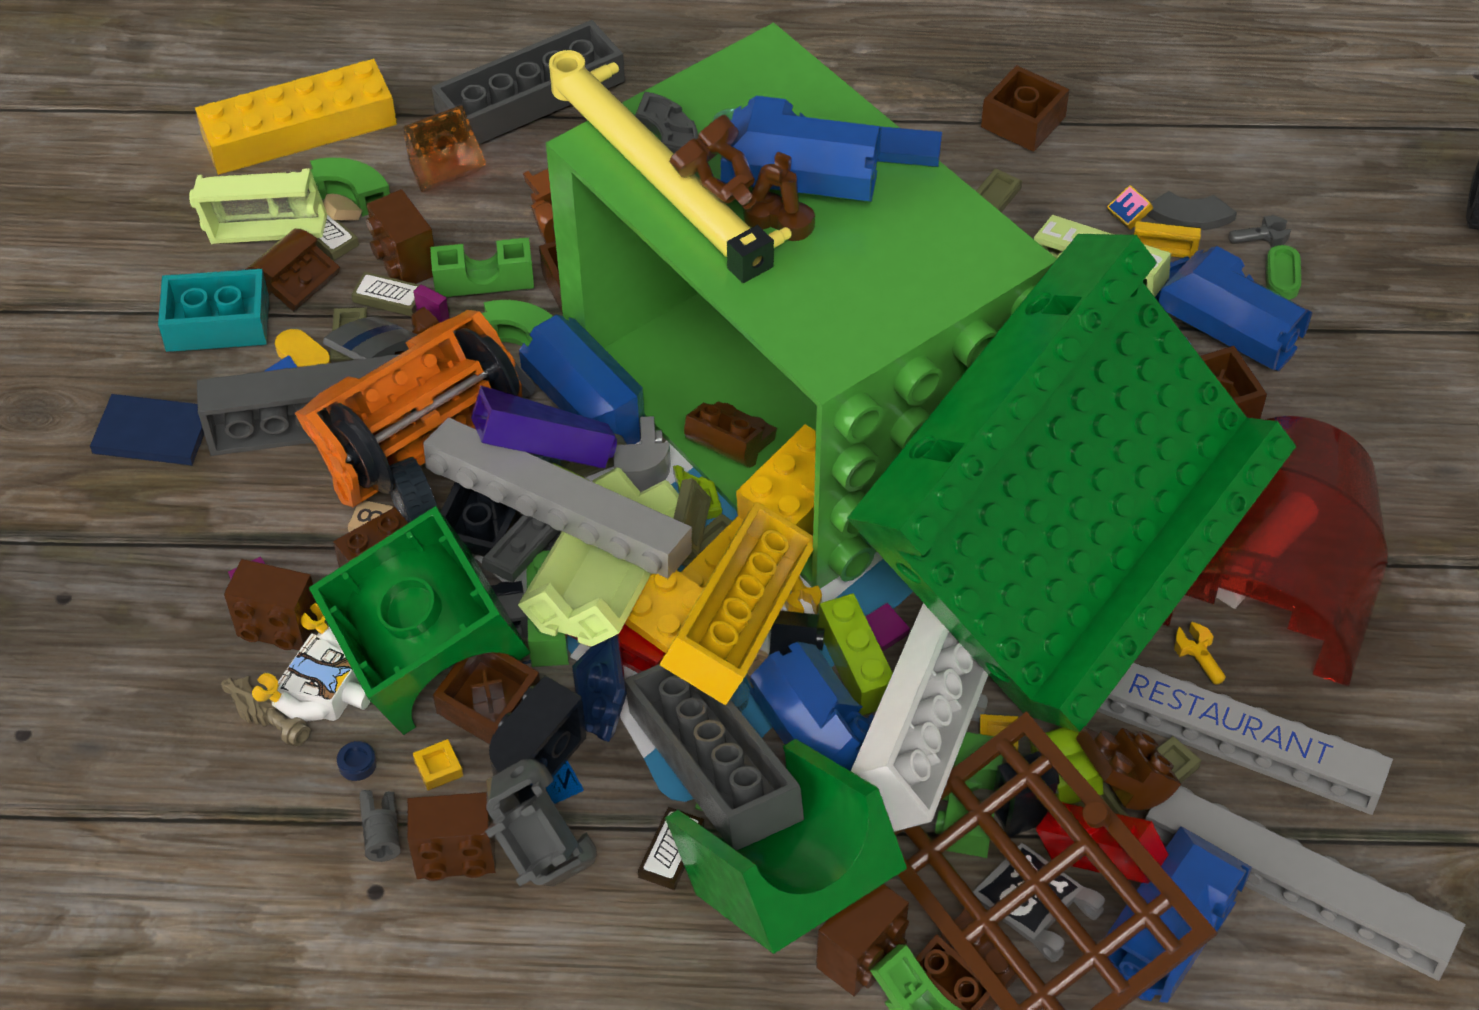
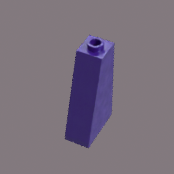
M480 386L471 419L482 443L604 469L606 468L608 458L614 456L617 438L607 423Z

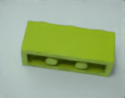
M854 593L819 603L818 628H825L824 643L845 688L852 698L863 707L859 711L861 715L877 711L893 672Z

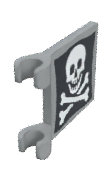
M1023 843L1018 846L1037 871L1049 863ZM1005 859L973 893L988 910L1022 884L1024 880ZM1062 873L1048 884L1067 908L1074 902L1092 920L1098 919L1103 914L1104 897L1095 890L1083 887L1065 873ZM1036 895L1032 896L1002 920L1033 943L1049 961L1056 962L1063 956V938L1047 930L1056 920Z

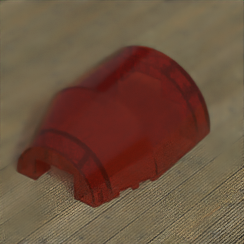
M1280 416L1265 419L1278 421L1297 447L1185 595L1214 605L1219 589L1222 588L1292 611L1287 629L1323 641L1312 675L1349 687L1388 564V549L1375 466L1370 455L1358 441L1346 432L1328 423L1299 416ZM1177 606L1165 620L1163 625L1170 626Z

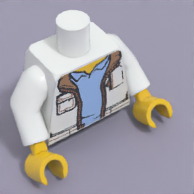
M312 604L310 609L316 614L318 621H313L304 613L301 616V624L306 629H316L319 632L318 635L311 633L279 681L272 674L263 673L257 680L267 690L260 686H255L252 690V695L256 701L272 700V706L291 719L298 717L305 722L322 719L334 721L339 719L348 704L364 710L371 701L367 698L329 625L324 622L325 618L318 604Z

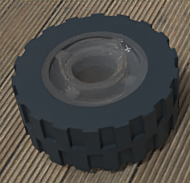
M414 457L389 465L394 480L393 490L390 492L396 509L408 523L433 507H437L425 474Z

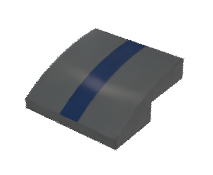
M373 316L349 322L335 329L324 337L323 344L352 359H366L395 355V351H407L409 348L406 341L417 336V334L379 316Z

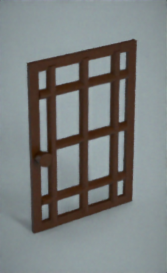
M1028 712L1021 715L951 770L940 801L952 792L968 811L967 814L933 840L930 839L920 825L902 829L919 851L907 860L903 856L907 869L899 873L898 876L1001 1010H1041L1042 1008L1044 1010H1065L1056 997L1093 968L1098 971L1113 992L1090 1010H1122L1218 935L1214 927ZM1025 735L1042 754L1031 764L1027 762L1013 745ZM1001 754L1017 775L980 802L965 782ZM1052 767L1086 805L1083 809V818L1086 823L1093 828L1104 826L1161 893L1149 903L1145 901L1041 778L1043 774ZM1027 787L1074 841L1072 845L1038 871L992 816L994 812ZM978 825L1024 880L1022 884L988 910H986L942 854ZM902 830L894 831L895 835L899 834ZM1085 855L1134 912L1133 916L1098 943L1092 939L1048 885ZM929 863L974 921L963 930H960L917 874ZM1034 895L1038 897L1083 953L1082 956L1046 984L998 925L1000 921ZM1171 907L1175 909L1192 929L1181 939H1178L1160 918ZM1144 928H1147L1165 951L1130 979L1126 980L1108 957ZM985 934L1032 994L1019 1005L972 945L982 935Z

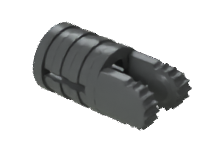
M361 790L359 800L365 856L369 860L376 862L392 860L401 852L394 792H385L382 798V809L375 810L373 792L371 790Z

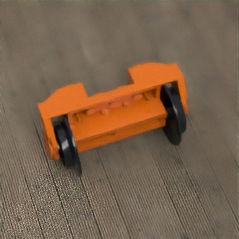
M466 310L455 317L433 325L406 341L409 348L407 351L360 379L349 376L319 393L305 407L295 412L302 428L316 444L332 475L334 490L342 504L353 508L377 492L382 494L392 492L394 480L389 465L410 457H414L420 466L424 464L423 442L448 417L476 429L471 417L480 386L522 398V384L514 368L516 366L515 360L510 352L505 349L496 330L480 311ZM324 408L327 409L332 422L328 427L317 414Z

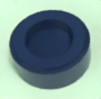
M350 742L344 745L337 754L339 771L348 780H364L372 775L376 769L375 752L365 742Z

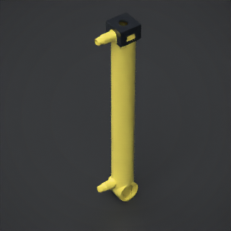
M563 50L555 53L550 58L551 90L554 97L562 101H569L727 258V268L742 283L774 267V248L791 238V230L784 227L767 234L759 225L750 228L721 199L705 189L696 174L688 178L681 177L669 162L674 153L601 83L619 72L617 63L605 64L589 72L585 68L584 57L576 51Z

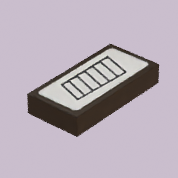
M668 807L638 869V878L675 891L685 867L665 820L666 816L677 809ZM682 812L704 828L703 818Z

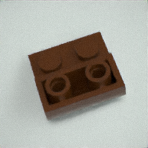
M296 228L291 230L245 270L263 269L269 295L273 293L294 312L339 273L340 266L316 246L318 239L303 229Z
M720 401L714 405L703 402L686 415L684 426L685 437L688 440L748 468L756 465L758 453L775 440L777 432L776 427L766 423L762 418L750 416L737 410L733 405Z
M1083 727L1075 738L1103 781L1112 787L1125 808L1144 810L1158 806L1169 799L1181 785L1172 771L1174 768L1173 764L1156 749L1158 746L1157 742L1142 731L1135 734L1121 728L1114 737L1104 730L1098 733Z
M966 909L954 920L960 930H963L974 921ZM936 934L916 957V960L934 986L961 1010H994L998 1006L943 934L940 937ZM984 934L973 942L972 945L1005 988L1008 989L1018 976Z

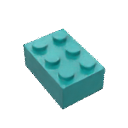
M263 269L163 275L158 327L166 352L267 345L269 293Z

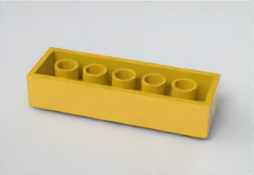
M375 59L361 61L349 66L195 107L202 137L218 175L397 125L393 97Z
M756 501L737 530L659 665L726 705L745 678L813 551V535Z

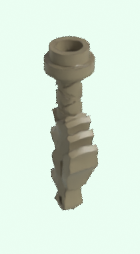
M250 676L234 681L230 677L222 681V689L224 692L231 694L240 718L246 720L247 723H252L253 721L255 725L262 724L263 727L269 725V723L272 726H276L282 732V741L288 745L298 747L308 739L310 728L303 719L298 717L289 719L285 717L278 709L272 706L270 699L260 702L253 698L252 690L254 688L249 684Z

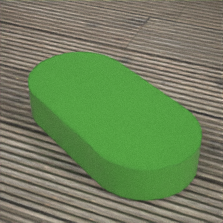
M1277 245L1272 247L1267 255L1266 288L1291 300L1298 295L1301 287L1300 254L1290 246Z

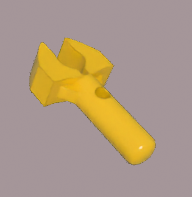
M799 576L784 605L789 612L804 613V608L800 602V599H803L805 602L810 603L814 613L818 614L819 603H822V592L819 586L806 587Z
M1191 622L1189 632L1197 641L1195 643V641L1186 638L1181 627H1178L1174 642V650L1178 656L1182 657L1188 654L1194 656L1214 685L1223 683L1226 676L1207 649V646L1212 645L1214 638L1210 630L1201 624Z

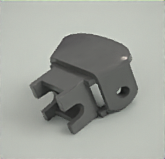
M535 759L520 760L487 779V811L493 819V823L485 832L489 838L494 835L519 873V876L515 879L519 886L529 881L536 885L555 886L590 867L595 862L597 850L587 832L578 841L575 839L545 791V788L554 779L544 763ZM532 783V790L535 796L520 804L513 793Z

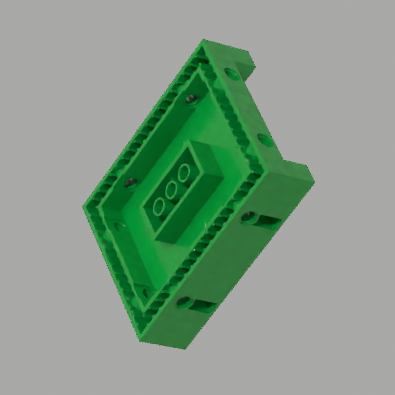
M1077 234L847 517L853 526L1023 714L1028 712L1033 718L1079 733L1088 724L1297 447L1278 421L1247 418L1150 292L1143 280L1157 264V261L1137 235Z

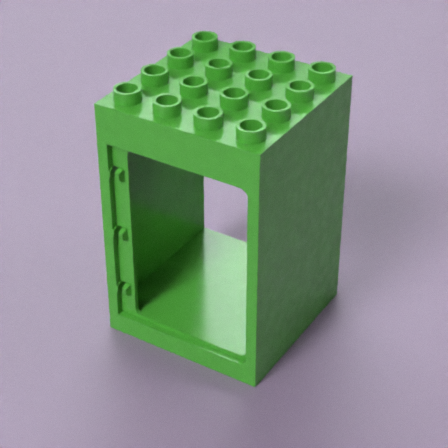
M775 23L756 31L622 102L635 115L644 92L666 97L682 107V112L690 120L694 121L698 134L722 115H727L732 120L734 109L741 105L743 109L748 105L749 100L755 96L786 99L793 105L792 111L797 116H800L801 112L808 118L900 128ZM589 121L546 142L563 317L566 320H569V318L575 319L643 387L645 417L654 416L655 429L662 430V436L704 478L714 482L716 491L736 511V491L804 424L816 431L813 551L800 576L811 587L819 586L820 589L838 577L843 581H851L859 577L870 566L877 551L847 517L1057 258L942 162L939 161V166L935 167L877 161L876 170L878 171L872 202L798 193V200L811 207L815 213V228L807 238L800 241L785 240L783 244L774 248V267L742 283L727 268V258ZM718 153L708 164L714 177L721 180L720 161L722 155ZM753 187L748 188L750 192H752ZM769 190V192L776 193L782 197L781 190ZM736 199L729 204L725 203L744 221L743 206ZM770 227L763 230L769 234L777 229ZM720 401L731 404L737 410L750 416L762 418L766 423L776 427L777 432L775 440L758 453L756 465L748 468L688 440L684 433L686 415L703 402L714 405Z

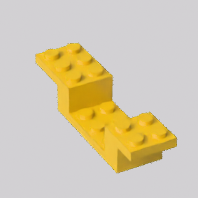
M804 424L736 491L738 516L681 572L676 570L668 579L659 574L650 575L625 625L666 653L737 530L756 501L813 535L816 431Z

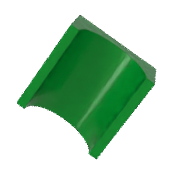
M436 506L309 587L367 698L403 735L416 728L412 720V708L417 696L435 676L446 668L466 658L484 653H504L511 655L518 661L531 653L469 548Z
M797 739L785 744L783 749L786 769L800 785L804 814L803 821L736 851L723 838L716 837L680 810H676L665 817L695 894L773 954L907 869L879 788Z

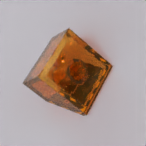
M462 105L403 127L409 164L422 193L478 172L487 164Z

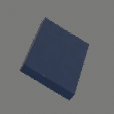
M111 394L90 444L92 454L192 466L204 436L198 414V405Z

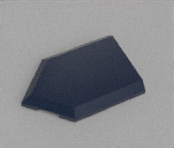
M619 634L590 647L572 666L575 693L580 695L583 701L585 729L587 732L593 733L598 738L607 742L615 734L627 695Z

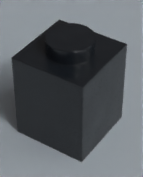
M780 611L771 627L769 655L780 651L782 656L792 652L788 646L796 642L814 644L819 650L823 651L825 628H818L819 615Z

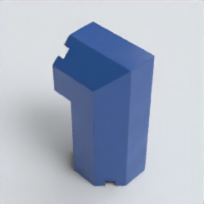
M755 96L749 100L748 105L743 109L742 105L734 109L731 121L739 130V135L731 146L740 150L745 155L752 175L755 178L754 183L750 187H754L760 169L766 164H774V157L777 152H780L792 158L790 171L794 172L797 176L798 193L872 202L878 170H876V166L880 156L882 127L808 118L801 112L800 116H797L792 111L793 105L789 101L773 97ZM722 156L720 161L721 181L728 183L735 177L732 162ZM772 185L771 189L780 190V187Z
M1218 246L1211 247L1207 252H1203L1204 249L1197 251L1161 289L1160 305L1171 315L1228 346H1235L1237 351L1268 368L1280 371L1296 352L1298 347L1294 344L1298 336L1301 338L1305 336L1313 312L1255 282L1250 274L1246 277L1242 271L1245 265L1241 258Z
M555 315L535 326L529 334L532 338L529 346L523 343L519 349L521 369L561 410L607 423L614 434H619L624 438L627 445L636 444L641 441L640 417H645L643 387L575 319L569 318V320H566L561 315Z
M796 642L788 646L792 652L782 656L780 651L770 654L751 674L750 682L754 688L750 687V694L783 743L787 744L797 739L851 771L874 715L871 713L865 718L859 713L863 707L852 698L816 645Z
M1180 826L1166 847L1169 855L1161 867L1218 932L1236 903L1234 900L1238 890L1242 892L1252 867ZM1151 881L1149 884L1141 883L1137 889L1147 903L1161 894ZM1128 905L1121 912L1106 936L1134 915V912ZM1173 907L1160 916L1162 921L1178 939H1181L1192 930ZM1144 928L1108 958L1124 978L1128 980L1163 953L1165 949L1150 931ZM1205 945L1138 998L1152 1001L1155 995H1161L1160 1002L1168 1003Z

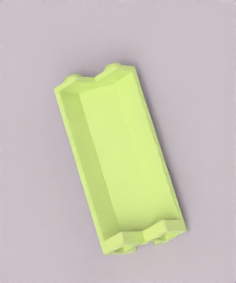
M616 467L592 481L674 518L679 494L667 480L640 492L622 469ZM562 531L518 603V606L540 632L556 636L560 632L578 637L577 643L592 647L620 633L651 573L624 559H618L611 553L596 546L586 544L580 539Z

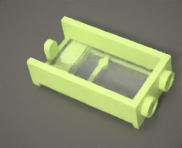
M310 168L302 169V172L298 173L281 172L203 178L202 175H197L194 189H191L189 194L190 204L199 215L200 227L203 231H206L211 244L281 240L291 230L296 228L303 229L316 238L323 237L327 213Z

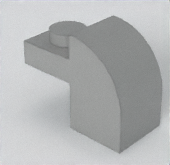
M654 416L640 417L641 444L617 445L614 454V468H621L640 492L666 480L671 467L669 442H662V430H655Z

